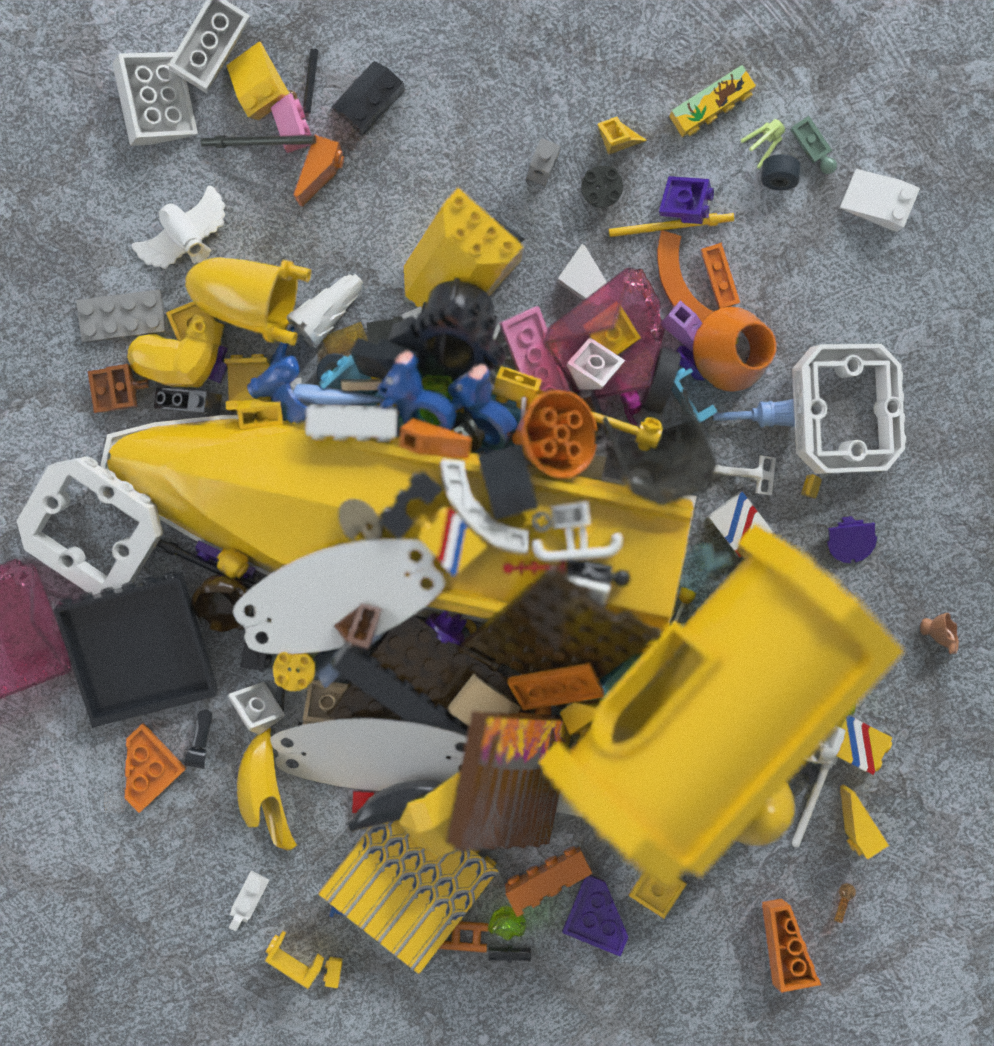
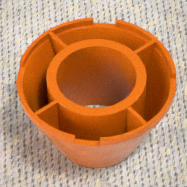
M739 307L721 308L709 314L700 328L697 329L693 342L694 361L701 376L706 378L713 387L730 392L741 391L754 385L763 376L776 353V339L771 329L753 313ZM740 331L746 336L750 345L749 358L745 364L739 359L735 346Z

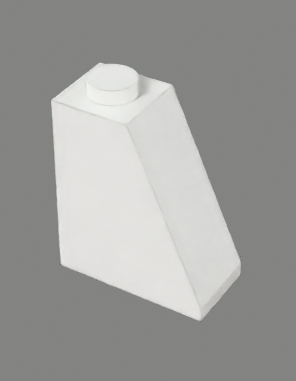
M581 244L558 277L557 283L598 311L601 306L605 308L611 297L609 294L611 289L586 246Z

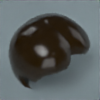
M226 575L210 576L193 593L191 606L199 619L202 617L209 622V629L213 631L226 632L234 628L245 630L244 625L236 620L233 610L237 602L248 592V589L237 578H229ZM246 605L244 607V614L250 618L255 616L252 611V605Z

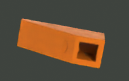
M413 418L401 427L399 447L417 454L468 459L472 438Z

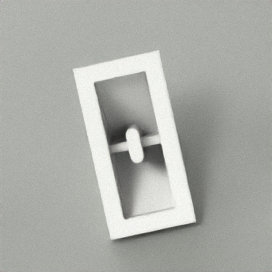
M587 502L551 507L554 529L590 525Z

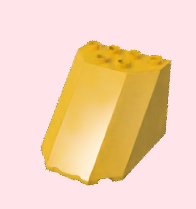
M457 188L444 202L403 266L405 297L415 303L417 308L420 306L422 308L423 303L427 302L430 291L435 286L446 281H454L456 277L460 281L468 282L481 288L490 296L521 262L523 245L461 189Z

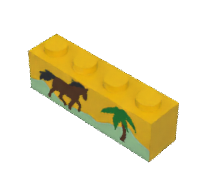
M741 65L673 109L669 117L682 137L687 134L692 136L700 130L699 126L706 123L709 125L718 118L717 115L719 113H727L735 107V103L739 100L744 102L753 95L752 92L756 85L744 66Z

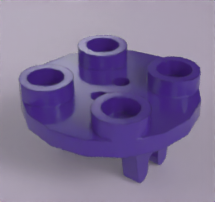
M443 611L441 614L431 613L425 623L438 633L437 638L443 643L450 641L459 646L465 639L462 629L467 622L465 619H461L462 615L457 613L454 617L449 616L447 618L449 615L448 611Z

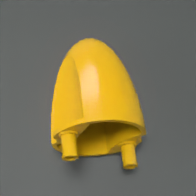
M215 257L193 266L186 275L185 287L190 298L205 313L233 325L262 333L266 342L276 343L278 341L294 346L297 342L298 334L297 332L287 331L289 322L286 316L294 311L298 280L309 282L311 269L295 266L289 260H283L281 267L245 260Z
M787 782L734 839L735 841L750 846L769 845L777 841L787 831L793 821L795 811L793 794Z

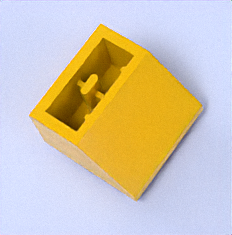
M601 700L574 702L560 712L570 735L580 734V736H584L592 727L593 718L602 702Z

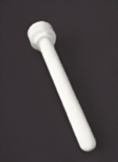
M837 756L828 762L820 763L822 764L792 840L793 847H799L829 768L836 765Z

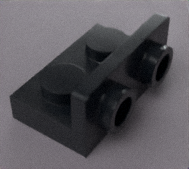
M261 631L255 635V639L259 644H266L269 638L265 632ZM245 641L240 667L259 670V672H264L266 668H270L272 656L269 653L250 649Z

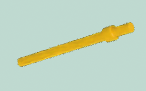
M734 213L709 214L708 219L704 218L703 224L682 223L681 220L611 228L609 229V237L709 225V227L718 226V223L733 222Z

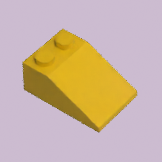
M261 42L256 43L226 65L237 98L249 118L260 120L272 111L271 107L290 94Z
M843 784L840 786L845 833L849 838L846 841L858 856L863 855L868 860L889 845L855 792Z

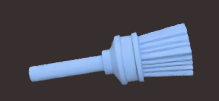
M794 399L779 402L760 401L757 408H752V411L718 412L712 415V420L752 419V421H757L761 428L765 426L773 427L774 425L795 427Z

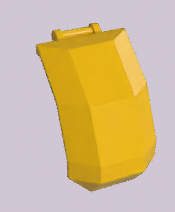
M460 772L426 797L408 803L399 821V824L420 847L437 856L456 851L453 845L446 843V837Z

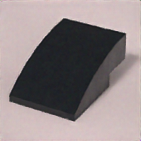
M358 338L350 350L356 367L361 374L384 379L394 367L398 356L404 352H410L417 360L416 368L420 377L425 378L426 376L418 352L383 338L380 339L377 345Z

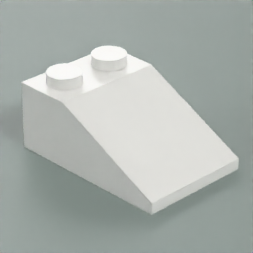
M856 169L839 208L894 232H898L905 226L920 188L899 179Z

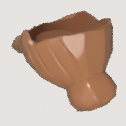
M949 613L941 614L933 620L928 618L922 619L920 623L921 634L930 635L937 643L948 648L949 654L955 655L957 653L959 645L957 636L958 626L951 620Z

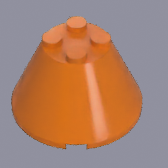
M552 390L541 394L531 403L517 426L512 440L515 445H521L524 458L538 469L552 477L567 478L584 471L592 461L597 448V444H595L597 426L591 410L580 397L569 391Z

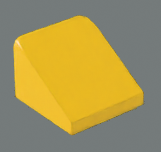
M814 474L807 475L801 495L816 498L822 479Z

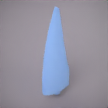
M297 384L295 389L292 390L294 396L303 405H362L380 403L382 400L379 397L354 391H343L334 387L327 386L323 389L321 385Z

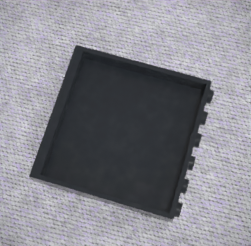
M170 571L163 574V577L156 579L155 576L147 577L137 584H134L133 581L127 582L117 589L107 587L100 590L101 593H84L79 596L80 598L74 600L71 597L64 598L58 601L59 603L53 609L92 728L216 696L218 686L196 614L191 606V598L183 572L176 573V571Z

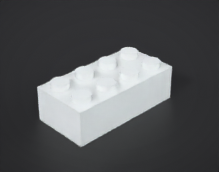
M206 0L170 61L169 70L207 93L248 25L250 15L227 0Z

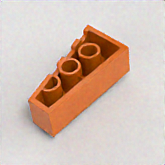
M782 898L762 902L773 985L781 993L821 985L790 904Z

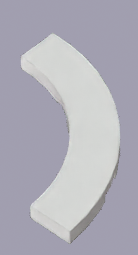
M442 460L441 475L447 497L455 512L471 530L493 546L513 553L527 554L528 531L511 528L489 517V514L479 503L475 502L469 491L464 462Z

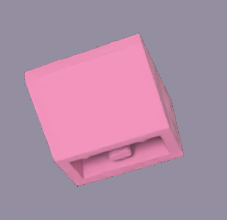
M292 93L286 95L271 107L280 136L311 135L306 119L302 120L306 117L299 99L295 100ZM310 144L283 146L286 152L289 153L310 146Z

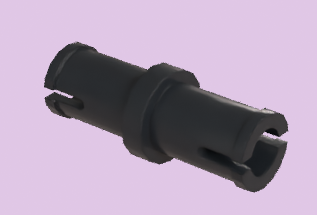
M508 945L507 948L489 947L488 960L507 961V963H512V961L531 962V947L512 948V945Z

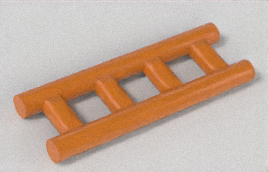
M460 921L452 931V940L444 941L439 949L486 953L487 944H481V932H488V923ZM461 930L473 931L472 943L460 942Z

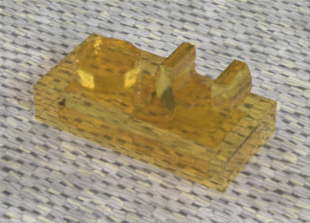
M358 322L328 334L323 339L328 354H340L352 349L358 338L368 341L362 323Z

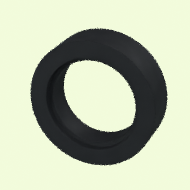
M661 347L646 385L642 409L658 414L662 413L675 381L681 353Z

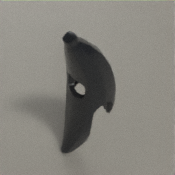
M414 780L394 784L382 789L364 803L353 821L348 822L349 830L354 832L359 829L400 820L408 803L416 801L415 798L420 794L434 791L440 786V782Z

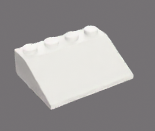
M176 52L118 54L112 63L130 146L152 145L198 135L187 81L169 70V63Z
M312 404L307 407L306 435H312V439H325V435H334V439L347 440V436H356V440H369V436L378 437L379 441H392V437H396L398 409L397 406H389L383 409L381 406Z

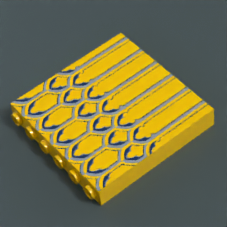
M400 820L369 827L319 890V895L415 972L420 974L497 874L498 869L495 867L497 863L488 855L484 858L479 854L480 851L467 849L466 852L456 850L437 856L420 847L399 824Z

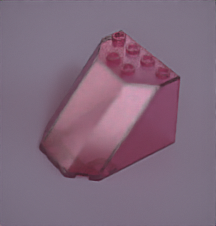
M625 268L548 327L543 342L544 346L551 353L555 363L562 370L565 379L573 387L574 392L584 389L578 388L567 367V363L590 338V334L615 329L621 306L641 339L617 355L625 360L624 363L602 389L594 390L599 399L650 388L665 328L660 325L662 321L660 317V299L656 295L643 269Z
M17 559L0 564V699H3L9 695L71 672V662L37 568L34 564H23Z

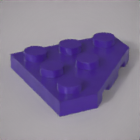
M589 875L582 880L563 926L562 933L621 957L628 940L627 932L605 880Z

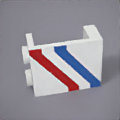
M738 492L706 517L710 524L715 525L735 551L734 555L739 558L741 555L737 552V543L755 523L773 533L743 492Z

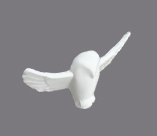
M207 186L200 202L186 213L171 203L163 206L159 211V220L164 227L163 231L150 240L132 243V249L137 253L138 258L144 260L146 265H153L156 268L161 266L163 269L168 268L170 264H174L177 258H181L185 253L190 255L193 263L207 260L211 249L203 244L202 240L205 237H209L210 233H215L218 227L224 225L223 218L225 212L223 210L225 204L222 201L221 195L216 192L213 186Z

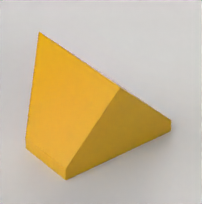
M618 117L598 123L608 155L647 141L621 123Z

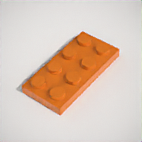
M591 663L512 676L508 680V685L523 710L604 697V689Z

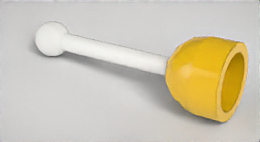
M681 587L679 599L682 603L674 621L678 623L685 604L693 602L697 594L696 592Z

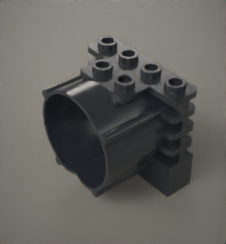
M457 277L454 278V281H446L435 286L430 291L427 302L423 303L421 313L417 315V318L409 316L393 324L389 336L390 342L419 353L426 376L444 392L449 391L448 387L456 378L464 375L477 365H483L489 371L493 370L494 365L502 366L506 355L503 346L493 338L497 316L494 315L495 309L492 299L481 288L471 283L460 281Z

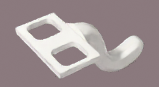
M760 455L759 465L755 469L712 465L710 466V472L719 475L753 478L757 481L755 493L772 495L776 458ZM764 459H770L771 461L769 471L763 470ZM763 479L768 480L767 492L761 491Z

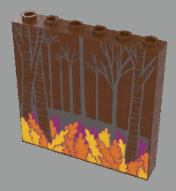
M472 711L446 843L453 845L455 850L466 852L467 849L482 851V848L497 850V847L512 849V846L526 848L528 845L539 848L540 845L550 843L560 791L552 785L554 780H549L542 773L544 768L540 765L539 761L556 742H564L567 746H570L572 735H570L562 716Z

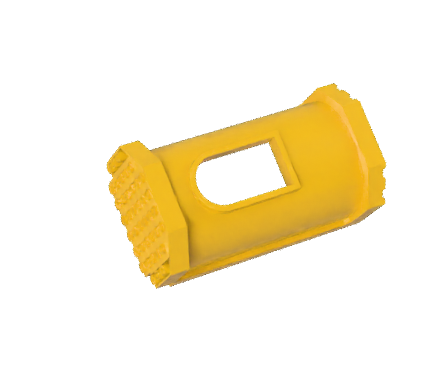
M756 523L737 543V552L744 560L683 627L674 621L664 631L661 637L655 641L602 700L594 715L592 727L571 749L564 742H556L539 761L540 765L544 768L542 773L549 780H554L552 785L561 793L564 792L562 796L571 805L574 803L572 808L581 817L585 815L586 819L594 827H598L596 831L605 840L609 838L610 842L618 850H622L621 855L629 863L632 864L635 861V866L643 874L649 872L648 876L656 884L662 882L668 888L684 870L689 874L693 871L701 877L905 652L856 597L849 595L840 587V584L835 579L816 567L808 556Z

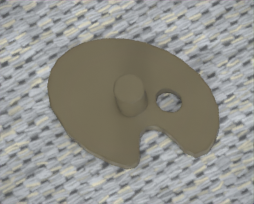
M348 499L344 501L339 508L338 514L339 523L345 534L350 539H355L357 533L362 531L365 534L366 541L380 540L382 525L379 523V516L374 509L362 500ZM368 523H371L373 525V529L371 531H369L366 527Z

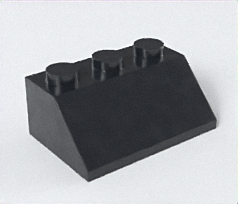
M373 61L333 104L332 108L363 136L405 91L404 82L389 68Z

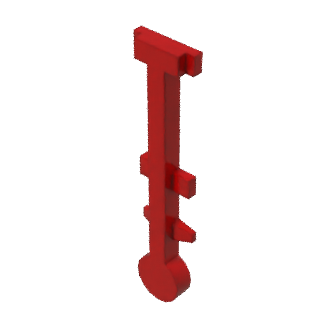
M565 560L561 561V565H554L561 570V573L566 575ZM520 561L519 566H513L512 563L508 562L503 565V571L506 574H511L514 570H519L520 575H523L524 570H532V574H537V570H547L552 565H537V561H532V566H524L523 561Z

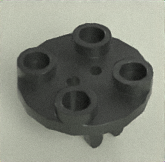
M600 165L586 172L582 180L581 191L584 199L590 205L596 208H607L613 206L619 200L623 192V182L615 168Z
M465 410L456 413V423L454 424L453 432L472 438L470 450L476 451L480 449L482 440L485 439L483 430L479 427L477 428L469 411Z

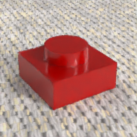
M354 790L352 813H357L364 803L375 795V791Z

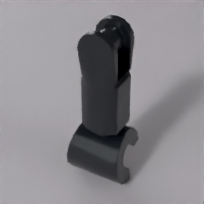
M208 709L200 711L197 715L192 746L195 747H190L184 760L185 766L205 769L207 750L203 748L207 746L212 720V712Z

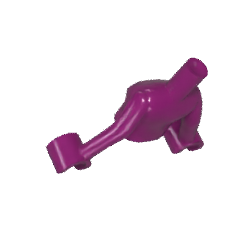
M618 378L614 380V385L619 391L621 403L624 405V413L630 425L640 427L633 417L642 409L639 394L634 388L623 384L622 380Z

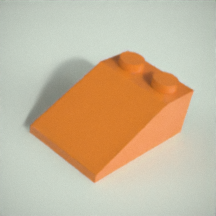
M315 135L317 142L310 145L294 192V197L300 206H304L337 173L338 168H342L345 157L342 156L343 151L338 142Z

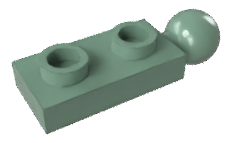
M810 116L790 128L791 132L811 162L814 164L820 160V169L824 174L835 172L837 162L835 159L827 156L832 149Z

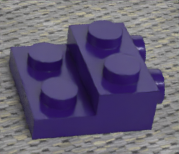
M668 176L659 209L660 216L681 218L682 223L703 224L704 218L708 219L710 208L707 206L708 201H712L714 198V188H711L710 179Z

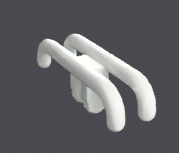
M580 526V550H574L573 530L571 527H566L568 551L545 552L539 540H534L532 543L535 555L541 560L562 561L615 555L622 546V536L616 533L613 534L609 547L587 549L585 526Z

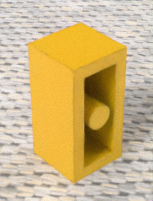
M330 956L329 961L326 960L325 969H327V974L324 973L323 978L325 987L338 988L343 958Z

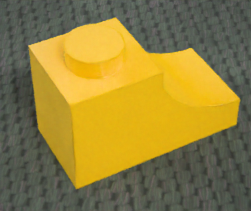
M258 399L237 401L240 430L283 425L280 402H263Z

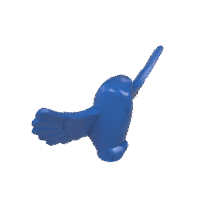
M291 326L289 331L293 332L295 327ZM280 342L271 357L269 368L257 378H252L247 385V389L255 399L259 397H272L273 402H280L283 421L288 420L290 423L293 421L300 423V421L306 419L307 406L299 402L290 387V383L299 374V364L294 356L286 357L288 344Z

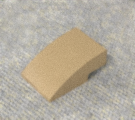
M475 674L472 675L447 707L451 714L467 725H470L472 711L518 713L521 709L518 704Z
M313 680L308 686L303 725L335 720L329 715V712L349 684L332 682L325 688L321 681Z

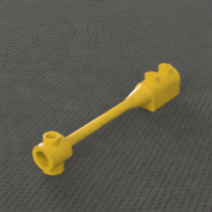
M501 366L496 376L492 394L496 395L498 402L507 403L508 399L516 402V406L521 409L522 398L525 397L526 410L545 391L539 389L541 379ZM592 412L595 422L636 435L635 442L638 443V447L641 450L649 451L650 448L656 449L662 432L661 423L658 420L647 418L644 422H641L640 427H636Z

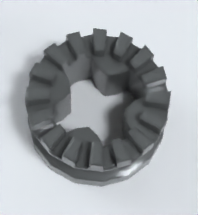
M538 512L532 518V525L538 531H546L552 525V518L546 512ZM541 515H544L545 520H548V525H544L543 528H539V523H536V518H540Z

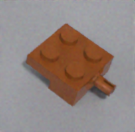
M129 364L87 371L93 410L96 414L138 407L136 399L137 389L149 388L147 379L135 381Z

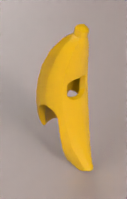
M268 728L251 741L243 754L237 778L238 805L248 827H258L260 822V805L262 804L273 844L289 851L295 848L297 844L289 830L280 799L274 768L273 747L270 741L271 728Z

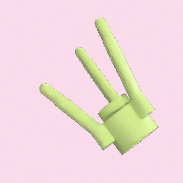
M774 119L770 124L765 123L761 128L741 139V143H744L763 132L764 136L749 148L750 151L756 149L766 139L769 142L773 141L757 165V168L762 167L763 161L769 157L776 145L782 140L781 135L786 131L784 125L777 119Z

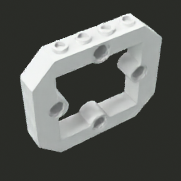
M821 344L810 347L792 368L796 454L816 474L888 471L905 450L906 443L901 364L882 344ZM875 367L877 401L874 404L873 410L878 418L879 450H867V446L863 441L853 440L840 444L838 451L822 452L820 419L825 417L827 405L822 399H819L818 368H834L837 376L848 378L859 375L863 368ZM811 406L814 408V414L811 412Z
M81 457L56 462L47 467L18 517L17 525L25 551L86 592L97 594L101 593L100 590L107 587L117 589L121 588V585L124 583L134 582L163 535L157 506L151 501L149 496L135 491L131 484L116 478L112 471L98 466L94 459ZM73 478L97 493L98 498L102 502L112 503L140 522L131 537H126L113 545L112 554L117 561L108 576L85 561V554L80 548L71 547L66 549L42 532L52 514L60 512L69 506L70 497L66 489ZM109 487L113 489L114 495L110 494ZM53 498L58 501V506L54 503ZM124 545L128 547L129 553L124 550ZM69 556L72 557L73 563L69 560Z

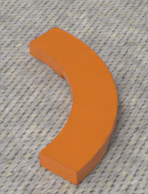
M661 230L657 248V263L660 281L665 294L673 307L679 301H682L703 323L705 318L713 311L702 305L692 295L684 282L679 265V245L682 236Z

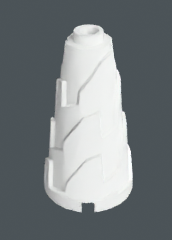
M356 274L344 276L328 289L325 288L312 300H307L296 310L290 312L286 319L291 326L295 327L294 330L298 335L301 334L305 337L303 338L305 342L313 348H317L334 328V324L346 313V309L358 297L359 292L362 290L361 285L363 281Z

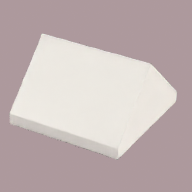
M589 338L570 359L567 367L579 389H602L625 360L592 338Z
M265 682L228 695L248 730L260 735L285 716Z

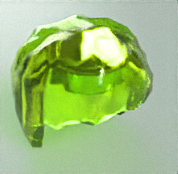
M502 906L492 913L488 931L510 941L515 935L518 937L524 935L527 923L523 914L517 917L512 907Z

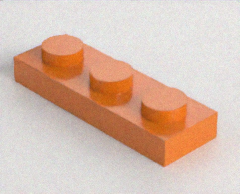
M722 242L702 248L700 251L718 308L721 309L739 304V296Z

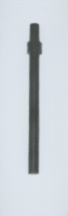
M216 135L214 138H201L200 140L202 147L215 146L216 148H226L227 146L316 144L317 142L315 135L226 137L225 135Z

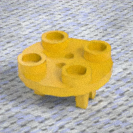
M281 652L273 665L275 683L289 691H300L308 687L316 673L315 663L308 653L288 654L287 652Z

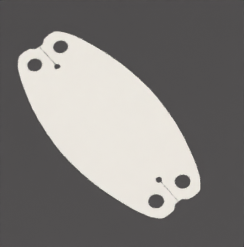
M405 539L361 541L320 550L282 567L250 589L237 602L233 613L238 623L244 625L246 630L245 641L252 650L279 654L281 652H287L288 654L319 652L343 646L346 641L333 625L357 608L360 603L382 609L376 636L405 621L429 604L441 592L445 583L441 573L433 567L434 555L422 542ZM417 549L421 551L423 557L420 562L415 563L409 559V552L411 550ZM405 572L411 573L410 576L406 577ZM424 577L431 578L434 583L433 588L430 590L422 589L420 580ZM246 605L255 606L257 609L256 616L252 618L247 617L244 614V607ZM267 618H271L272 622H267ZM262 631L268 635L269 639L266 644H259L256 641L255 635L258 632Z
M345 719L312 723L283 730L270 738L272 747L278 752V757L275 760L280 770L300 778L329 785L381 791L394 784L414 780L440 782L441 786L460 772L458 766L462 764L464 752L457 751L455 745L459 742L466 744L467 737L434 727L379 719ZM289 738L294 742V745L289 748L284 747L281 744V739ZM294 759L298 762L299 766L294 769L286 765V761Z

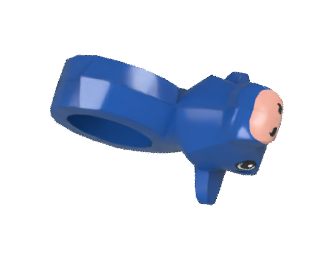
M410 352L402 353L398 356L394 367L378 387L379 394L385 397L380 404L381 407L385 409L396 404L404 425L413 418L427 422L421 416L419 408L428 409L439 418L441 426L438 427L451 430L456 423V412L453 405L439 393L422 390L421 377L416 368L417 360L415 356Z
M477 365L464 375L456 378L448 387L449 393L453 397L450 403L455 410L464 407V411L470 412L477 428H481L485 434V439L482 440L483 446L495 451L501 450L511 442L517 428V422L504 406L491 400L492 384L489 381V370L483 365Z

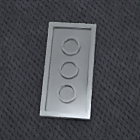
M160 289L76 300L81 341L83 343L167 332L162 291Z

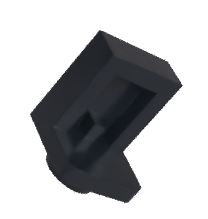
M805 761L793 775L804 774L805 781L809 785H813V778H816V770L814 766H811V763Z

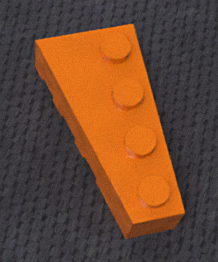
M572 846L566 849L563 855L559 857L552 856L545 860V864L539 867L534 865L526 870L527 873L521 876L517 874L507 880L508 882L505 883L506 896L516 916L519 917L524 914L522 909L527 906H532V908L538 906L546 895L547 897L555 896L562 890L561 887L563 885L570 887L591 875L592 871L580 846L577 848Z

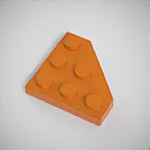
M144 723L126 738L125 799L138 813L145 809L187 769Z

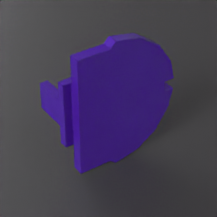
M852 516L841 517L842 522L838 523V527L828 528L829 540L827 541L829 552L835 559L843 563H851L853 559L855 563L864 560L876 547L875 523H864L863 520H854Z

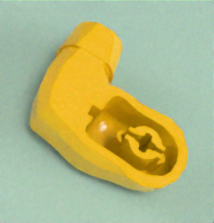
M195 314L185 333L187 335L182 341L166 339L157 334L139 336L128 348L127 358L134 372L144 379L173 387H201L209 377L216 362L224 324Z

